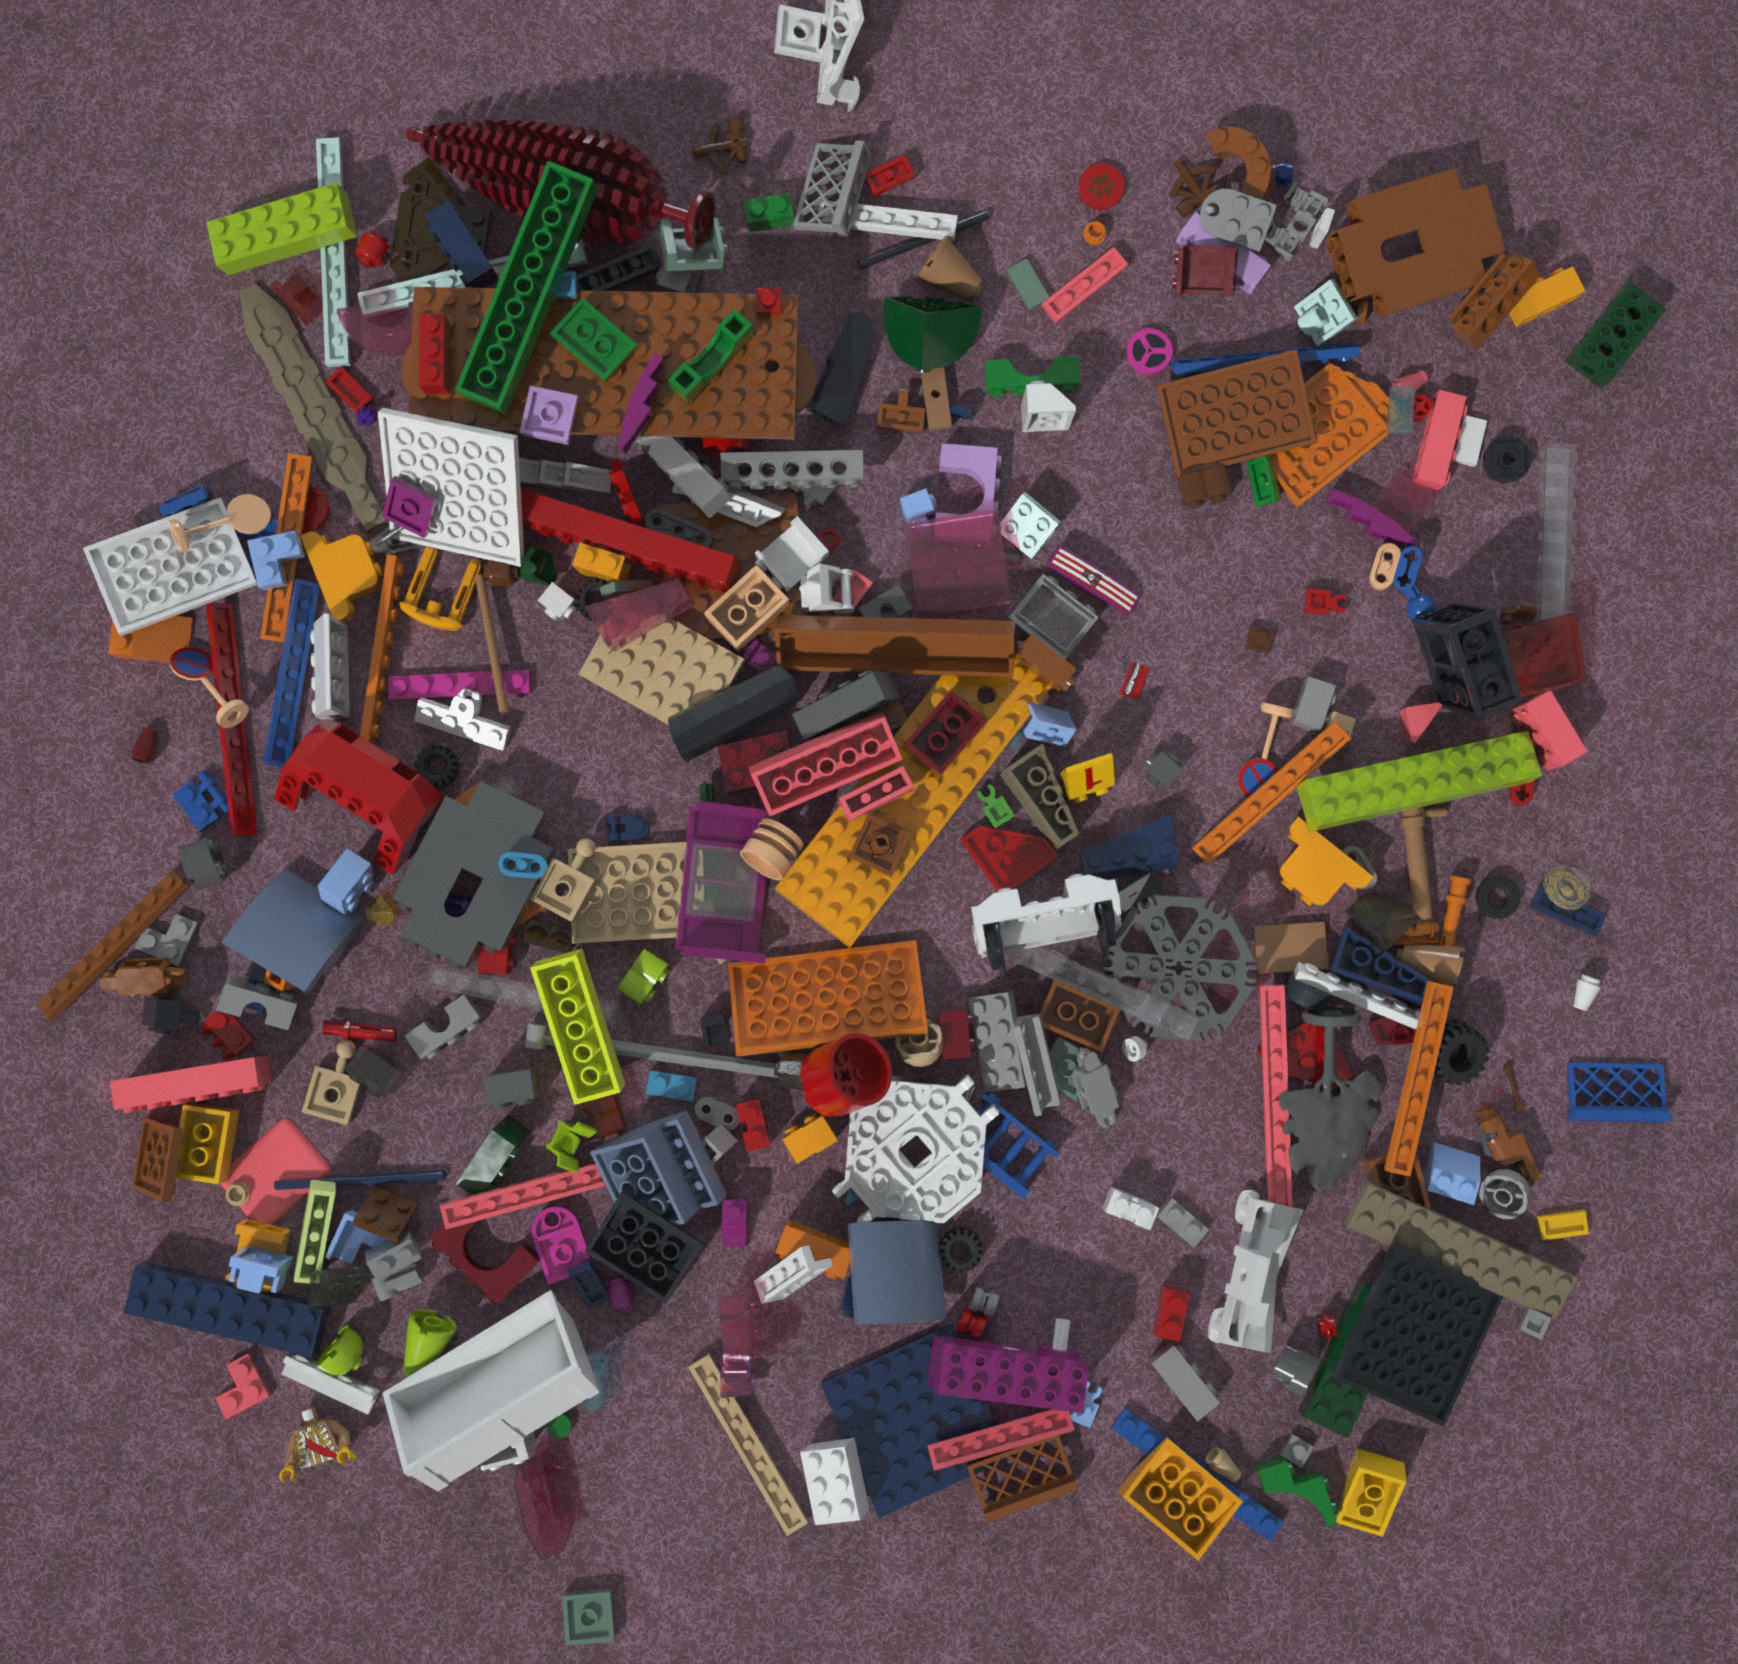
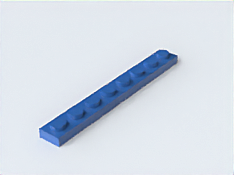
M1343 343L1171 360L1170 368L1178 377H1189L1194 372L1203 374L1296 349L1300 366L1306 365V361L1328 363L1329 359L1338 358V361H1350L1352 357L1360 356V346L1355 343Z
M300 579L294 580L263 760L265 765L283 767L292 753L311 642L310 634L311 630H313L320 585Z
M1125 1407L1111 1425L1112 1430L1147 1455L1166 1438ZM1179 1447L1243 1501L1233 1516L1271 1542L1284 1521Z

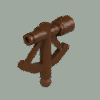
M740 116L728 119L730 134L721 130L718 123H714L708 136V145L693 148L692 154L695 157L710 155L713 164L723 174L728 173L727 166L736 153L738 163L747 162L745 151L747 143L746 138H743L742 135L745 127ZM718 134L730 140L715 143ZM732 150L724 163H722L717 153Z
M1182 159L1175 161V167L1178 168L1181 176L1175 181L1170 191V197L1175 198L1179 195L1188 198L1176 206L1182 218L1194 213L1195 208L1199 205L1202 206L1204 200L1212 192L1219 190L1217 184L1207 189L1210 175L1215 173L1214 166H1197L1189 170ZM1206 174L1201 189L1194 177ZM1186 182L1192 193L1181 191V186Z

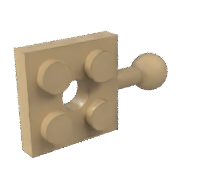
M588 838L581 839L577 843V855L571 866L555 858L551 859L547 873L540 879L530 900L571 922L574 921L596 881L579 871L585 858L590 857L595 852V844ZM561 883H566L569 886V893L561 897L557 894V886Z
M342 1040L336 1048L339 1058L335 1070L315 1066L302 1113L350 1125L363 1078L344 1073L348 1058L355 1054L356 1046L350 1040ZM331 1088L338 1092V1099L335 1102L327 1099V1092Z

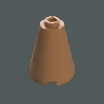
M946 236L940 241L937 248L931 253L917 274L920 278L966 299H969L971 296L976 298L983 288L980 285L982 279Z
M1404 945L1403 948L1398 947L1395 959L1432 980L1431 982L1451 986L1452 983L1457 984L1464 959L1459 957L1460 952H1465V948L1461 946Z

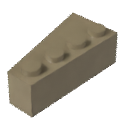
M1042 743L1006 768L1000 776L1056 851L1076 837L1079 832L1068 805L1064 801L1063 792L1056 781L1053 773L1054 770L1048 761L1045 753L1046 750Z

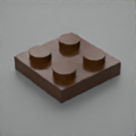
M375 1185L354 1217L352 1225L397 1243L417 1211L419 1202Z

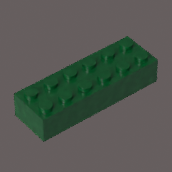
M1357 1280L1336 1326V1335L1331 1337L1298 1409V1412L1304 1418L1346 1438H1349L1368 1393L1332 1377L1331 1374L1372 1287L1360 1280Z

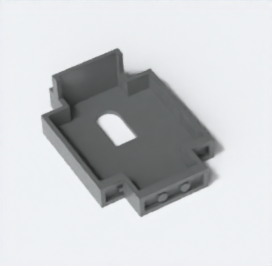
M482 781L479 782L467 806L445 796L392 898L398 901V907L408 912L413 908L400 934L407 938L405 943L417 949L419 945L428 948L427 954L438 959L442 955L449 959L448 964L460 970L462 966L469 968L473 960L478 961V950L482 943H484L483 949L496 954L498 950L504 953L540 879L508 877L499 870L498 861L504 853L517 852L540 855L549 865L556 850L536 840L548 815L544 811ZM510 861L508 863V868H515L516 862ZM538 863L532 865V871L537 872L540 869ZM462 869L483 878L466 913L460 917L448 915L445 910V902Z

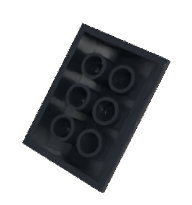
M622 1191L584 1252L666 1304L704 1243Z

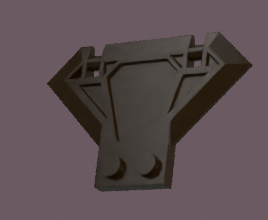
M429 157L403 175L402 183L409 185L408 192H401L392 246V250L399 252L398 259H390V268L401 282L432 275L449 262L450 254L444 255L437 244L441 240L439 237L433 238L426 227L430 223L425 217L426 214L447 201L450 202L483 254H486L492 214L491 209L466 206ZM418 187H423L422 193H418ZM408 253L413 254L412 260H407Z

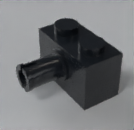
M145 996L142 1025L148 1026L149 1031H155L154 1033L170 1034V1030H178L179 1024L197 1026L200 1020V1011L181 1010L182 1001L176 999Z

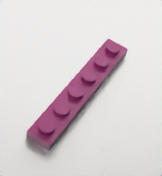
M530 670L502 671L506 695L531 694ZM492 671L388 676L390 701L414 700L421 697L426 699L455 698L464 688L478 692L481 696H496Z

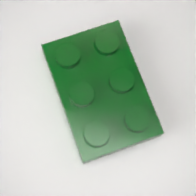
M581 298L550 332V335L605 383L638 348L634 341L584 298Z

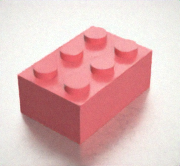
M1551 690L1534 696L1511 710L1513 722L1517 727H1521L1523 732H1529L1533 748L1537 753L1538 763L1542 768H1546L1547 771L1562 767L1588 752Z

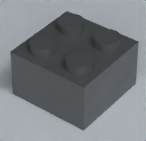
M538 1067L490 1074L482 1077L486 1106L493 1105L494 1109L511 1106L514 1101H517L518 1105L536 1102V1097L542 1095Z

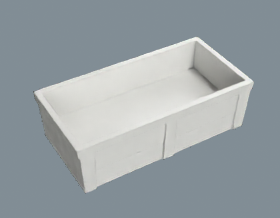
M550 1290L384 1391L383 1397L403 1473L409 1477L416 1478L436 1491H440L448 1486V1483L510 1445L517 1444L528 1434L585 1399L592 1398L600 1393L575 1322Z

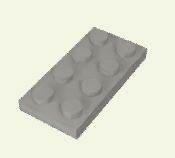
M1013 991L968 998L984 1091L991 1092L1027 1087L1013 1029L1017 1018Z

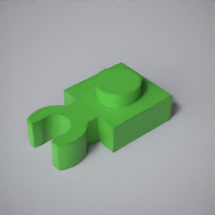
M989 784L987 788L990 791V795L984 797L978 791L977 797L982 802H986L987 806L982 808L995 829L1015 815L1003 796L998 799L995 798V789Z

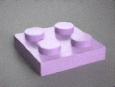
M530 386L519 433L523 436L569 445L579 401L578 395Z

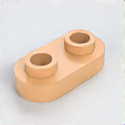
M1383 544L1376 553L1369 576V582L1374 589L1385 590L1391 586L1401 555L1400 549L1395 544ZM1384 554H1390L1392 556V559H1384ZM1377 576H1384L1385 581L1379 582Z

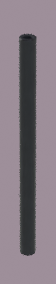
M987 211L958 221L956 232L989 220ZM917 237L857 262L860 270L938 239Z

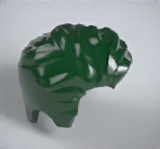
M532 544L527 548L521 562L520 573L522 578L531 584L550 585L552 582L555 583L558 578V572L553 567L556 556L543 548V546Z

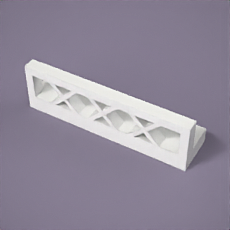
M809 1245L800 1247L754 1281L761 1303L764 1304L788 1297L833 1265L831 1258L814 1261Z
M289 1353L283 1361L286 1365L282 1375L366 1414L371 1412L380 1393V1390L346 1374L340 1376L330 1375L317 1367L316 1360L304 1355Z

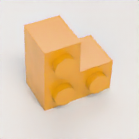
M817 1111L806 1117L804 1120L805 1124L798 1128L795 1124L784 1131L786 1136L782 1140L797 1164L838 1141V1135L827 1117L822 1114L818 1115Z

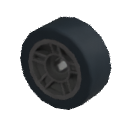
M1294 971L1285 985V994L1291 1000L1311 1010H1324L1332 994L1296 980Z

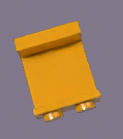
M579 543L572 564L580 574L598 580L601 578L610 583L613 581H628L632 569L631 564L624 562L625 556L583 543Z
M244 1219L237 1224L235 1234L240 1235L237 1252L246 1245H251L286 1254L291 1229ZM230 1273L226 1275V1281H229ZM236 1280L235 1282H232V1284H233L234 1286H237V1281H238V1280ZM264 1280L261 1292H270L273 1282Z

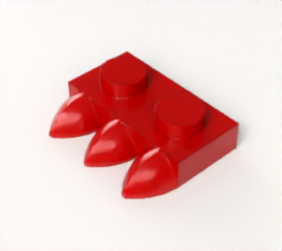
M215 1010L204 1020L202 1035L216 1033L212 1047L227 1046L224 1050L223 1059L236 1057L255 1040L235 1015Z

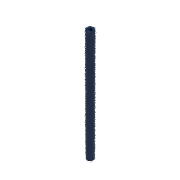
M443 1170L277 1180L274 1182V1189H305L310 1187L311 1180L335 1182V1187L445 1180V1172Z

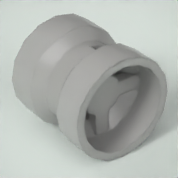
M975 1287L969 1304V1310L973 1312L981 1311L985 1316L992 1318L997 1307L999 1294L993 1292L986 1293L982 1288Z

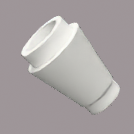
M1582 974L1581 978L1577 979L1573 1007L1587 1011L1601 989L1599 986L1601 981Z

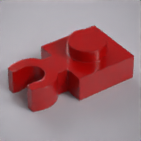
M1307 588L1305 590L1304 613L1328 615L1329 609H1332L1335 613H1343L1346 611V608L1339 607L1337 601H1344L1347 599V596L1339 594L1335 597H1330L1331 590Z

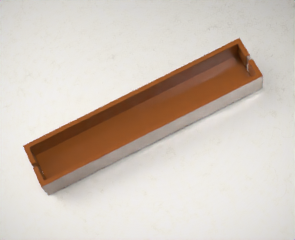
M778 615L774 628L775 646L777 647L776 661L777 665L781 666L784 670L863 673L868 670L873 672L879 669L880 672L889 671V673L994 677H1013L1015 621Z

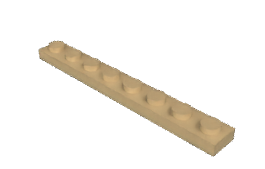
M708 1353L688 1366L689 1370L786 1535L788 1536L808 1524V1519L737 1398H735L711 1354Z

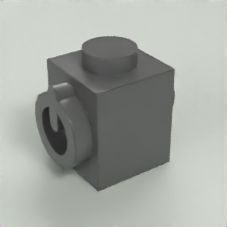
M1164 750L1157 756L1152 754L1144 763L1147 768L1143 772L1147 775L1145 778L1154 786L1160 785L1165 790L1173 783L1183 769L1180 767L1182 763L1179 759Z

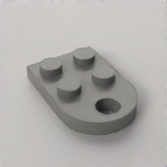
M1219 189L1212 192L1204 200L1200 209V221L1205 231L1211 236L1260 252L1277 205L1235 190ZM1215 203L1219 206V214L1217 216L1211 217L1206 213L1208 204Z

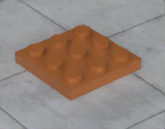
M143 1118L132 1189L161 1202H171L172 1195L176 1190L175 1175L180 1166V1146L184 1142L182 1128L156 1118Z

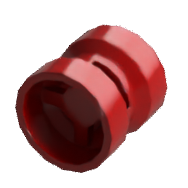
M964 1308L955 1330L960 1333L970 1332V1336L978 1340L985 1327L987 1317L982 1315L975 1317L971 1310Z

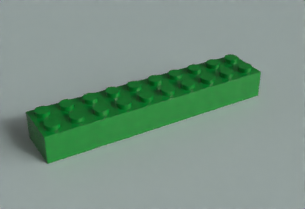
M547 161L455 391L462 397L507 415L598 191V187L592 178Z

